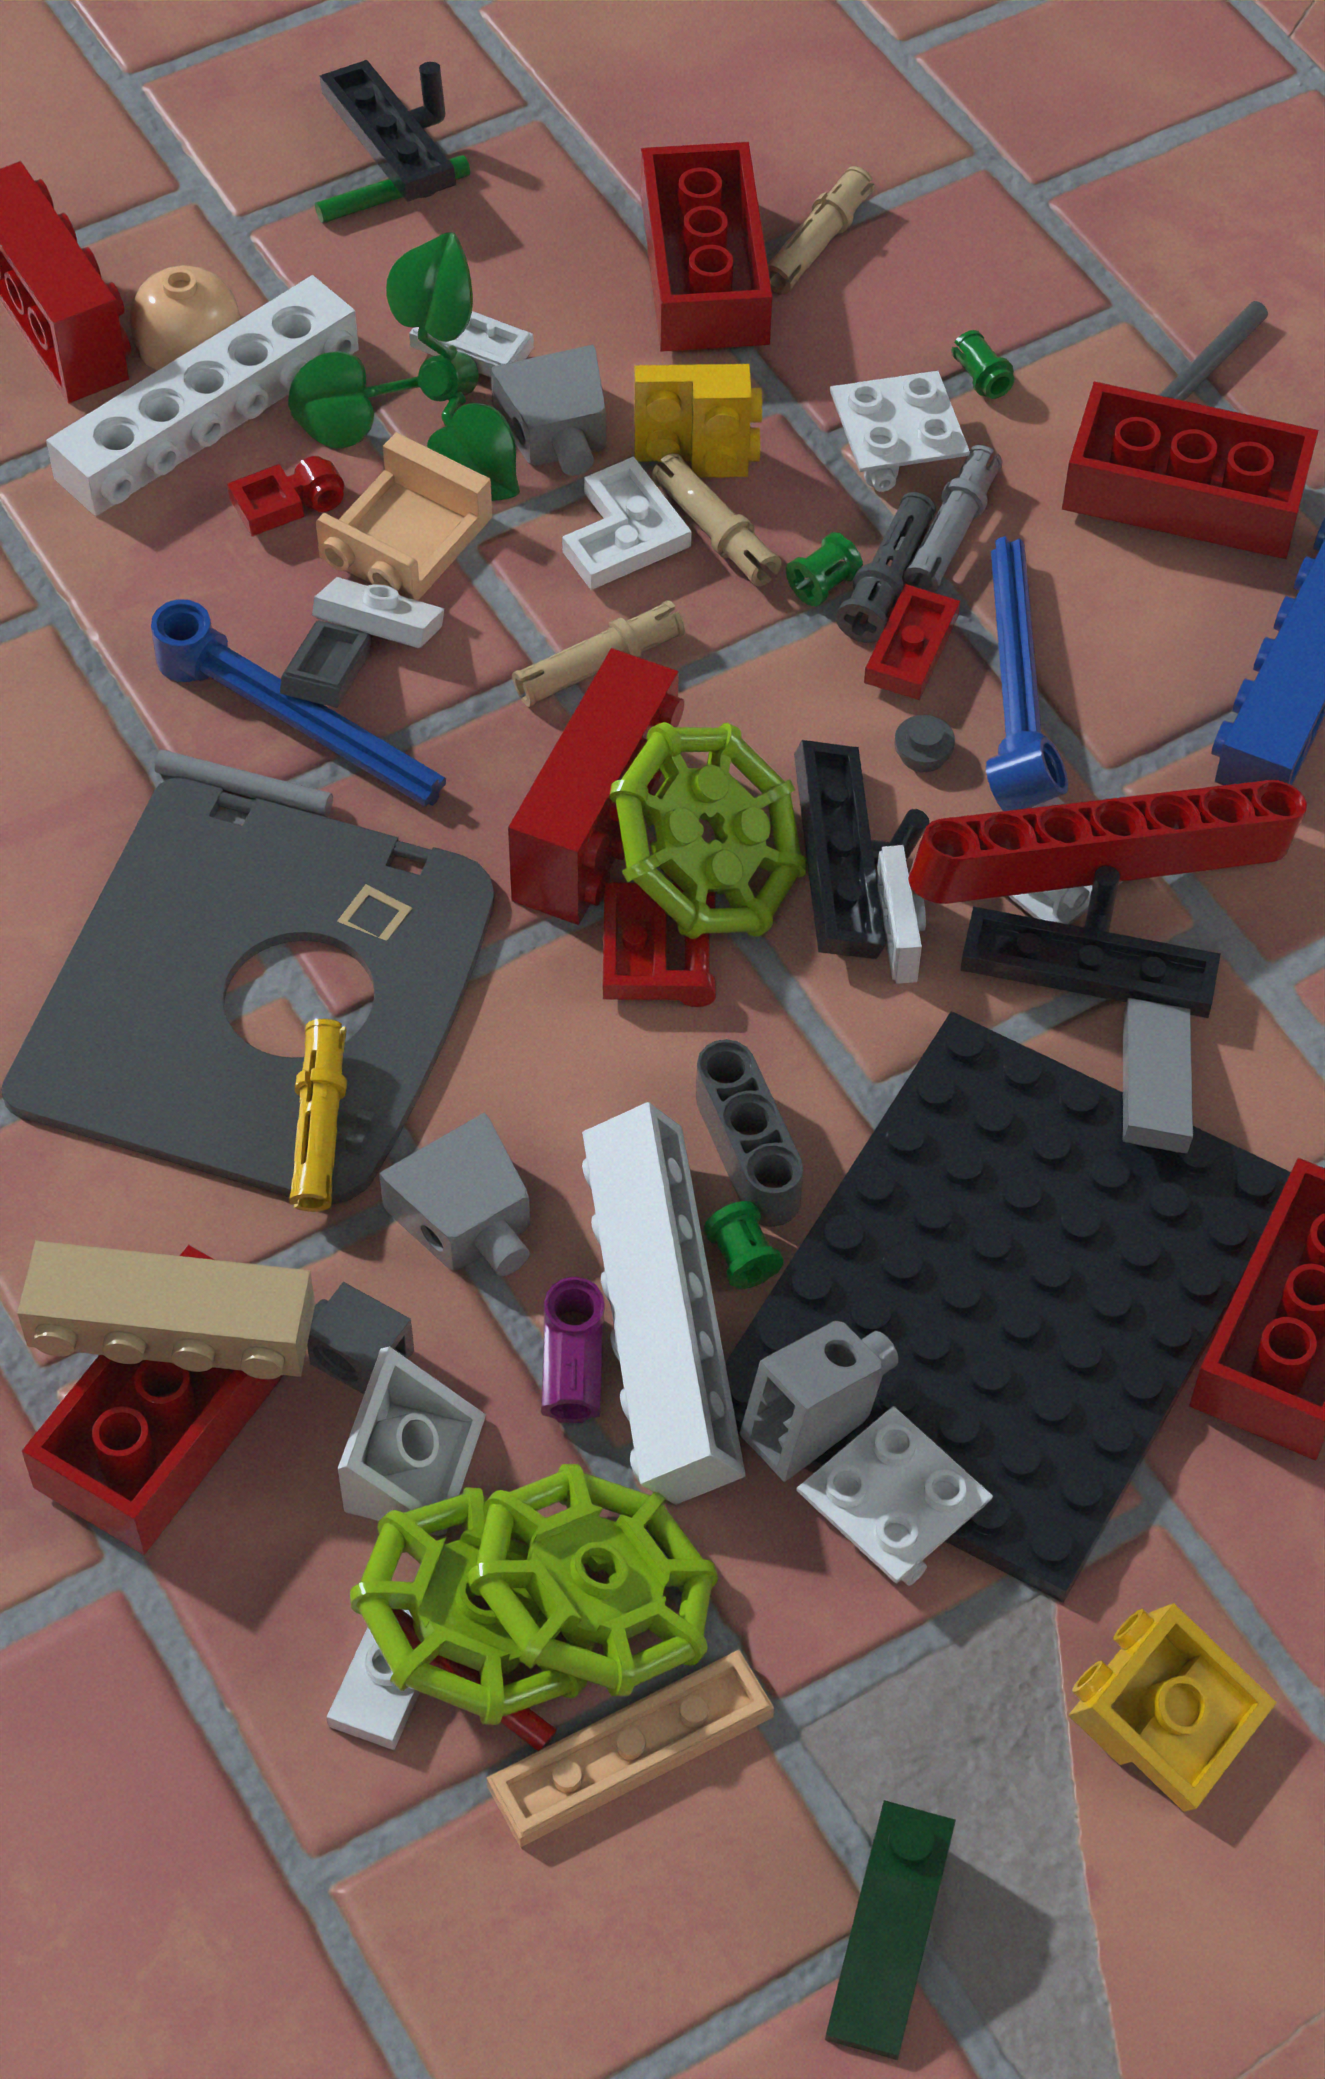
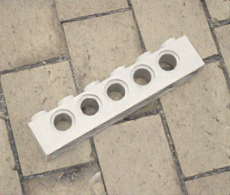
M311 275L48 438L46 442L54 480L95 517L115 504L122 503L140 488L159 476L169 473L181 462L203 448L215 444L225 434L249 419L256 418L266 408L289 395V390L296 374L314 357L335 351L349 354L358 351L355 310L314 275Z

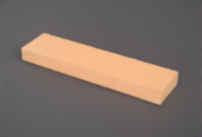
M738 1649L486 1777L487 1788L521 1848L773 1718L774 1707Z

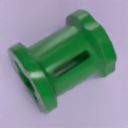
M832 532L822 539L821 547L808 557H797L789 562L785 569L786 578L791 589L802 602L816 607L827 600L828 591L842 581H853L855 574L863 566V561L859 551L850 540L846 539L841 533Z
M740 1201L724 1206L707 1219L703 1228L706 1238L711 1243L718 1245L728 1265L726 1278L729 1284L738 1289H748L764 1283L770 1277L777 1274L784 1263L781 1252L769 1245L758 1224L761 1220V1213L755 1203L750 1201Z

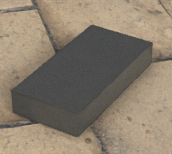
M320 620L316 621L282 674L280 694L338 708L371 652L373 635L349 627Z

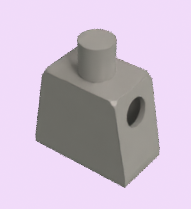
M594 345L491 367L492 407L498 410L508 422L515 444L526 461L535 466L559 461L562 471L571 476L580 475L588 471L594 463L592 453L600 452L606 447V410Z
M485 1112L379 1173L382 1201L385 1210L448 1269L460 1270L483 1256L498 1276H507L517 1271L529 1258L530 1251L518 1237L519 1234L526 1231L530 1226L529 1196L491 1120Z
M833 1321L762 1359L759 1363L740 1430V1436L784 1482L863 1424L869 1417L882 1376L898 1364V1354L893 1343L886 1335L879 1331H874L860 1339L844 1322Z

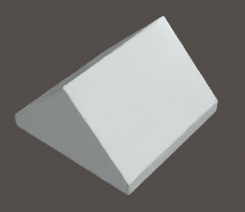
M390 1346L381 1348L338 1466L344 1512L379 1521L390 1510H398L404 1513L458 1496L486 1414ZM448 1528L431 1534L436 1536L444 1535L447 1533Z

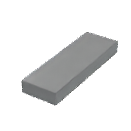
M1128 998L1123 1013V1142L1188 1153L1193 1139L1190 1009Z

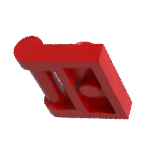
M604 882L603 999L680 1000L683 1004L690 1007L710 1005L716 999V979L710 974V933L701 934L696 939L685 936V970H666V912L636 883ZM672 883L682 894L684 893V890L676 883ZM715 892L707 893L706 904L709 906V909L716 908Z

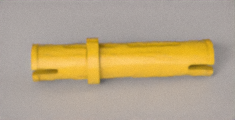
M315 1019L306 1024L303 1068L296 1075L295 1092L300 1097V1108L289 1203L290 1205L294 1204V1208L307 1212H320L331 1207V1184L339 1101L346 1096L347 1079L342 1075V1059L347 1028L345 1026L342 1027V1023L332 1019Z

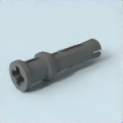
M909 492L902 497L899 508L883 536L872 562L861 567L853 578L854 591L850 599L844 601L836 612V622L839 628L850 638L863 643H874L879 640L888 621L886 617L890 609L895 606L903 590L904 582L902 577L936 512L934 502L926 495L918 492ZM901 537H905L899 550H895ZM892 560L891 566H888L889 561ZM878 583H880L881 586L879 590H876ZM863 614L869 615L866 623L861 625L860 620Z

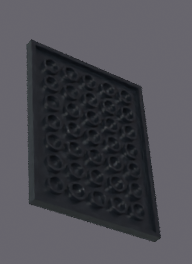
M951 1011L725 1362L738 1434L740 1435L759 1363L762 1359L833 1321L844 1322L860 1339L874 1331L883 1333L890 1339L897 1351L898 1364L882 1376L869 1417L863 1424L807 1465L805 1469L815 1473L894 1406L993 1495L989 1503L945 1542L1064 1603L1228 1309L1291 1172L1193 1126V1139L1188 1153L1123 1142V1092Z

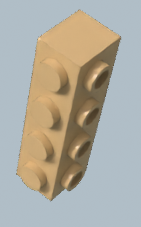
M35 1240L17 1315L27 1347H34L52 1356H69L74 1352L104 1355L112 1361L123 1364H135L142 1360L174 1363L176 1366L189 1371L201 1372L216 1367L242 1370L246 1374L260 1379H274L280 1375L301 1377L315 1308V1299L310 1270Z

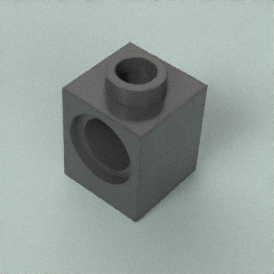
M342 1282L329 1301L322 1299L315 1305L307 1344L310 1365L362 1394H365L381 1348L390 1346L407 1359L414 1352L411 1318L345 1282Z

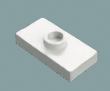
M473 311L469 324L457 339L448 342L440 341L446 346H455L458 352L468 354L476 363L478 373L491 377V367L525 360L534 348L532 333ZM415 327L410 331V347L433 356L440 355L419 341L417 336L419 327Z
M336 577L314 597L312 616L408 646L421 648L442 627L444 608L400 596L397 590L386 585L373 584L366 586Z
M903 845L882 847V850L879 851L876 876L892 980H895L896 984L918 981L922 949L919 931H925L926 927L924 899L917 894H912Z
M404 1610L407 1614H409L412 1617L409 1610ZM368 1627L326 1718L330 1728L395 1750L420 1692L410 1687L401 1691L390 1682L393 1673Z

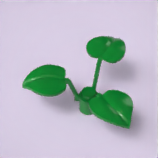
M454 232L444 233L404 253L392 266L386 284L387 300L395 319L403 326L419 327L417 335L419 341L440 355L426 359L421 365L417 377L366 387L365 367L358 357L338 351L321 354L308 361L296 374L289 390L288 407L291 411V416L316 441L332 448H346L363 441L372 428L374 410L368 399L369 397L420 387L422 392L431 400L439 402L449 400L441 415L446 427L435 431L429 437L427 448L490 478L492 501L509 499L520 493L516 474V446L511 428L504 416L492 406L482 403L464 405L466 403L465 396L470 394L478 383L477 365L468 354L458 352L455 346H446L440 342L455 340L465 331L469 324L473 307L472 282L464 250Z

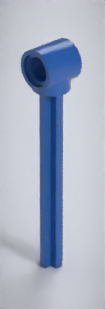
M1004 536L995 540L996 549L991 551L1006 737L999 744L998 755L988 759L986 762V773L996 802L1003 811L1031 808L1066 794L1068 791V778L1058 750L1041 732L1025 545L1020 538L1010 542Z
M184 599L173 600L159 607L152 616L151 630L156 663L160 672L167 678L177 682H192L195 680L203 681L210 677L424 807L428 804L433 806L438 801L439 791L446 785V778L327 706L280 694L281 679L228 648L226 635L211 627L209 614L199 603Z

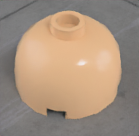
M188 265L167 267L152 274L139 287L130 308V325L134 345L139 349L140 358L143 362L156 370L163 368L240 320L237 302L233 292L215 273L202 267Z

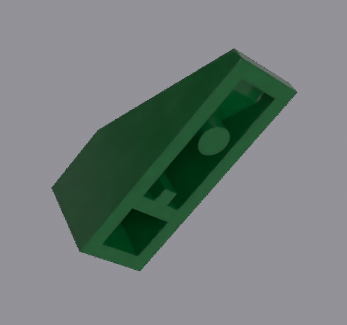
M883 1801L825 2040L898 2060L956 1819Z

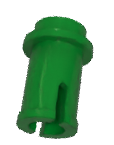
M967 331L955 340L954 343L958 347L951 348L952 356L960 362L973 378V388L980 396L997 399L1004 396L1012 388L1015 381L1013 365L1006 358L998 357L979 331Z

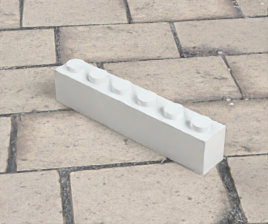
M647 1102L582 1132L586 1159L583 1160L582 1168L585 1179L592 1189L596 1214L592 1216L591 1223L594 1235L601 1245L605 1271L601 1274V1285L606 1298L610 1302L614 1323L610 1340L613 1351L620 1361L624 1389L620 1393V1401L624 1414L631 1426L634 1449L630 1453L631 1467L635 1477L643 1487L660 1493L668 1501L677 1505L746 1477L683 1130L679 1124L650 1102Z

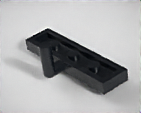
M368 60L319 75L324 97L407 202L417 198L432 196L438 191L456 185L454 166L424 130V128L441 123L446 115L441 68L438 63L425 62L420 65L419 73L423 106L409 111Z
M801 740L794 753L818 952L877 959L885 947L875 865H878L879 851L885 846L903 845L907 862L924 834L925 828L929 824V818L923 811L911 809L905 815L890 842L871 840L859 747Z
M1101 866L1095 871L1084 927L973 906L960 971L1126 1003L1128 998L1182 1007L1190 1009V1015L1209 1018L1221 953L1110 933L1109 929L1120 874L1114 867Z

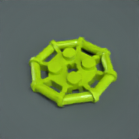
M662 722L651 727L647 733L646 744L622 779L612 783L610 790V799L617 806L626 868L622 870L626 881L630 882L633 880L678 923L679 933L691 939H696L701 934L747 932L749 935L758 937L768 932L773 925V915L796 879L806 875L807 859L801 855L791 798V792L795 791L791 780L784 781L741 738V730L732 724L723 723L719 728L673 727L669 723ZM709 752L707 765L701 768H688L680 753ZM730 763L762 793L753 797L729 773ZM660 768L665 781L654 796L648 793L647 785ZM767 805L769 808L771 824L767 814L762 810V808ZM643 816L646 817L647 827L655 826L657 840L650 843L651 855L649 853ZM699 818L710 823L715 835L714 840L707 843L701 837L704 827L699 822ZM771 825L775 849L766 846V839L770 835ZM657 867H660L682 890H684V893L682 894L657 869ZM760 867L772 873L755 898L748 882L756 869ZM717 892L716 895L725 894L732 908L709 909V906L706 904L707 893Z
M562 1464L555 1474L510 1492L503 1490L495 1491L485 1501L483 1512L486 1521L476 1566L468 1572L467 1578L472 1593L477 1596H483L522 1652L519 1658L522 1663L530 1669L535 1664L607 1687L611 1696H629L634 1686L682 1664L688 1666L696 1665L703 1658L708 1648L704 1631L711 1588L718 1582L719 1577L714 1562L702 1558L664 1506L667 1500L664 1496L655 1491L648 1495L583 1472L579 1464ZM558 1502L567 1507L566 1510L546 1518L537 1512ZM602 1509L620 1514L616 1522L599 1515ZM646 1529L650 1532V1534L653 1536V1538L655 1539V1541L658 1543V1545L661 1547V1549L664 1551V1553L666 1554V1556H667L669 1559H667V1558L665 1557V1555L663 1554V1552H662V1551L660 1550V1548L657 1546V1544H656L655 1541L652 1539V1537L649 1535V1533L646 1531ZM514 1531L530 1542L525 1560H506L511 1533ZM583 1564H587L594 1572L605 1570L609 1574L606 1583H599L591 1579L584 1572L585 1567ZM665 1587H678L679 1591L682 1592L679 1615L665 1606L666 1596L663 1597ZM512 1588H526L548 1619L541 1628L538 1627ZM646 1630H650L663 1640V1642L634 1655L631 1654L628 1638ZM561 1631L569 1642L577 1646L588 1647L596 1643L602 1644L605 1656L556 1640L555 1638Z
M465 1487L461 1495L404 1513L398 1510H390L378 1521L379 1536L360 1583L353 1586L350 1590L352 1610L361 1614L393 1673L390 1682L401 1691L410 1687L479 1715L481 1723L489 1725H499L502 1717L560 1696L575 1698L587 1686L586 1680L541 1665L538 1666L544 1672L503 1685L502 1674L516 1669L517 1665L521 1663L519 1658L522 1652L494 1612L476 1607L468 1598V1596H475L470 1590L467 1577L468 1572L476 1566L486 1521L483 1505L488 1497L483 1496L481 1488ZM459 1524L465 1529L459 1540L444 1544L446 1538L435 1540L429 1535ZM514 1531L511 1533V1537L528 1545L510 1539L506 1560H525L530 1542ZM402 1553H409L420 1563L414 1582L391 1581ZM512 1588L538 1627L541 1628L548 1619L526 1588ZM392 1609L409 1610L412 1615L415 1634L420 1642H422L414 1650ZM566 1639L565 1643L577 1646ZM593 1645V1646H588V1647H583V1646H577V1647H580V1648H583V1649H586V1650L592 1652V1651H593V1648H594V1645ZM440 1655L479 1671L480 1684L429 1663Z

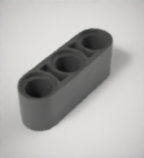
M728 1039L714 1041L706 1045L699 1053L697 1061L696 1101L698 1109L739 1200L755 1203L761 1213V1220L758 1224L769 1227L784 1225L791 1221L799 1211L803 1180L801 1157L753 1054L738 1041ZM729 1079L735 1082L725 1084L717 1082L716 1080ZM753 1130L758 1132V1134L744 1135L739 1133V1131ZM764 1182H777L782 1184L783 1186L779 1188H769L763 1186L762 1184Z

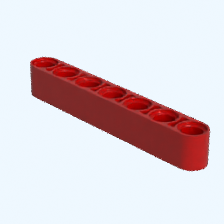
M1265 780L942 818L932 821L926 826L908 880L913 891L923 899L938 904H949L1093 885L1095 871L1101 866L1114 867L1120 874L1119 882L1270 863L1281 860L1287 854L1306 813L1307 802L1304 795L1292 785L1279 780Z

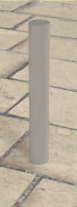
M163 749L158 752L155 760V772L159 774L194 780L222 788L225 791L259 798L325 817L329 815L332 807L333 794Z

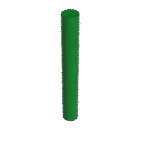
M464 155L448 159L454 166L456 180L470 176L469 163ZM386 179L315 202V210L320 222L325 223L402 198L403 196L391 180Z

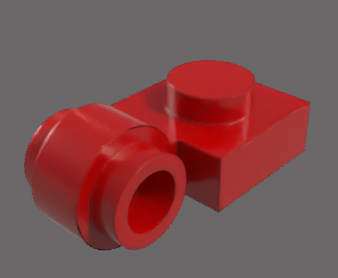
M311 456L302 460L296 466L294 474L287 476L281 465L277 464L227 483L229 498L251 537L304 517L302 501L311 509H315L318 512H327L336 508L344 496V481L331 461L319 456Z

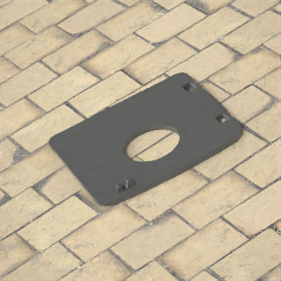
M186 778L167 779L154 790L3 1081L1 1091L5 1106L10 1113L24 1119L290 1197L294 1172L297 1121L300 1108V1097L295 1092L296 1075L302 1071L304 1057L272 1055L245 1042L233 1030L226 1017L224 1009L225 996L228 986L239 968L259 952L278 944L295 941H313L328 944L354 957L364 967L374 987V1000L370 1014L358 1032L345 1042L342 1059V1075L347 1079L346 1096L339 1101L331 1184V1205L349 1201L364 1192L372 1184L408 1120L444 1046L468 987L494 908V889L490 876L478 862L457 853L435 847L432 850L399 841L398 837L259 798H256L255 801L225 793L222 788ZM219 807L248 814L243 826L214 818ZM395 855L425 863L420 875L390 867ZM365 884L412 907V910L387 941L379 938V936L399 911L369 895L348 922L373 935L337 921Z

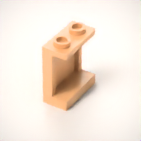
M395 432L383 445L385 470L339 520L326 513H323L316 520L319 557L336 570L347 571L372 585L379 584L392 587L398 591L400 596L418 601L492 519L491 479Z

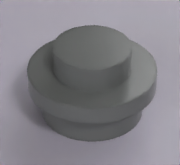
M917 715L906 719L899 725L895 733L894 745L897 754L908 768L918 772H931L940 768L951 757L955 745V736L951 727L940 718L930 715Z

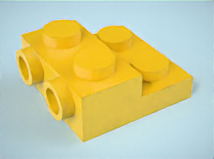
M750 364L634 365V457L638 462H662L661 459L663 457L676 453L684 461H691V469L699 478L748 477L749 462H760V428L750 427V423L762 422V388H751Z
M1175 1603L1151 1611L1149 1614L1144 1609H1139L1115 1633L1113 1640L1121 1649L1108 1666L1102 1660L1096 1662L1075 1683L1072 1692L1080 1701L1068 1716L1119 1765L1133 1762L1183 1812L1194 1810L1201 1804L1277 1702Z

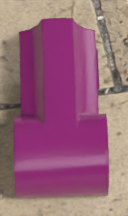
M568 1277L559 1280L547 1291L544 1301L541 1414L554 1418L559 1423H583L590 1418L600 1417L605 1303L603 1294L597 1285L585 1278ZM575 1311L583 1313L589 1320L580 1325H569L559 1320V1317L566 1312Z

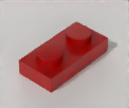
M905 584L865 667L864 683L920 701L959 616L960 600Z

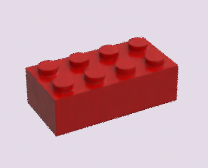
M749 142L641 148V202L660 352L770 345L773 297Z
M21 161L1 168L0 301L68 404L129 380L125 356L130 355L132 350L128 336L119 321V316L125 314V308L117 287L113 282L104 283L94 254L89 247L80 248L77 243L75 230L68 216L64 212L61 214L56 213L50 192L42 179L34 181Z
M1094 381L1068 464L1062 510L1287 559L1319 430Z
M613 648L610 649L508 826L511 901L578 926L590 904L598 906L604 898V882L609 883V870L615 859L623 860L625 858L617 806L610 799L611 785L614 781L621 780L646 744L647 733L651 727L662 722L678 727L684 710V699L678 697L679 671ZM660 768L647 785L648 793L654 796L659 790V779L662 775Z
M1297 1158L1200 1367L1189 1407L1315 1461L1325 1442V1168Z
M190 1245L180 1254L183 1257L214 1260ZM99 1355L22 1449V1455L32 1486L37 1491L142 1555H145L284 1375L274 1379H260L252 1377L242 1370L212 1367L207 1371L196 1372L182 1369L170 1362L142 1360L135 1364H123L112 1361L104 1355Z

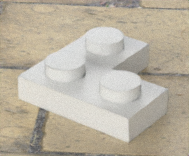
M634 456L584 477V493L604 519L562 537L564 555L590 590L691 547V530Z

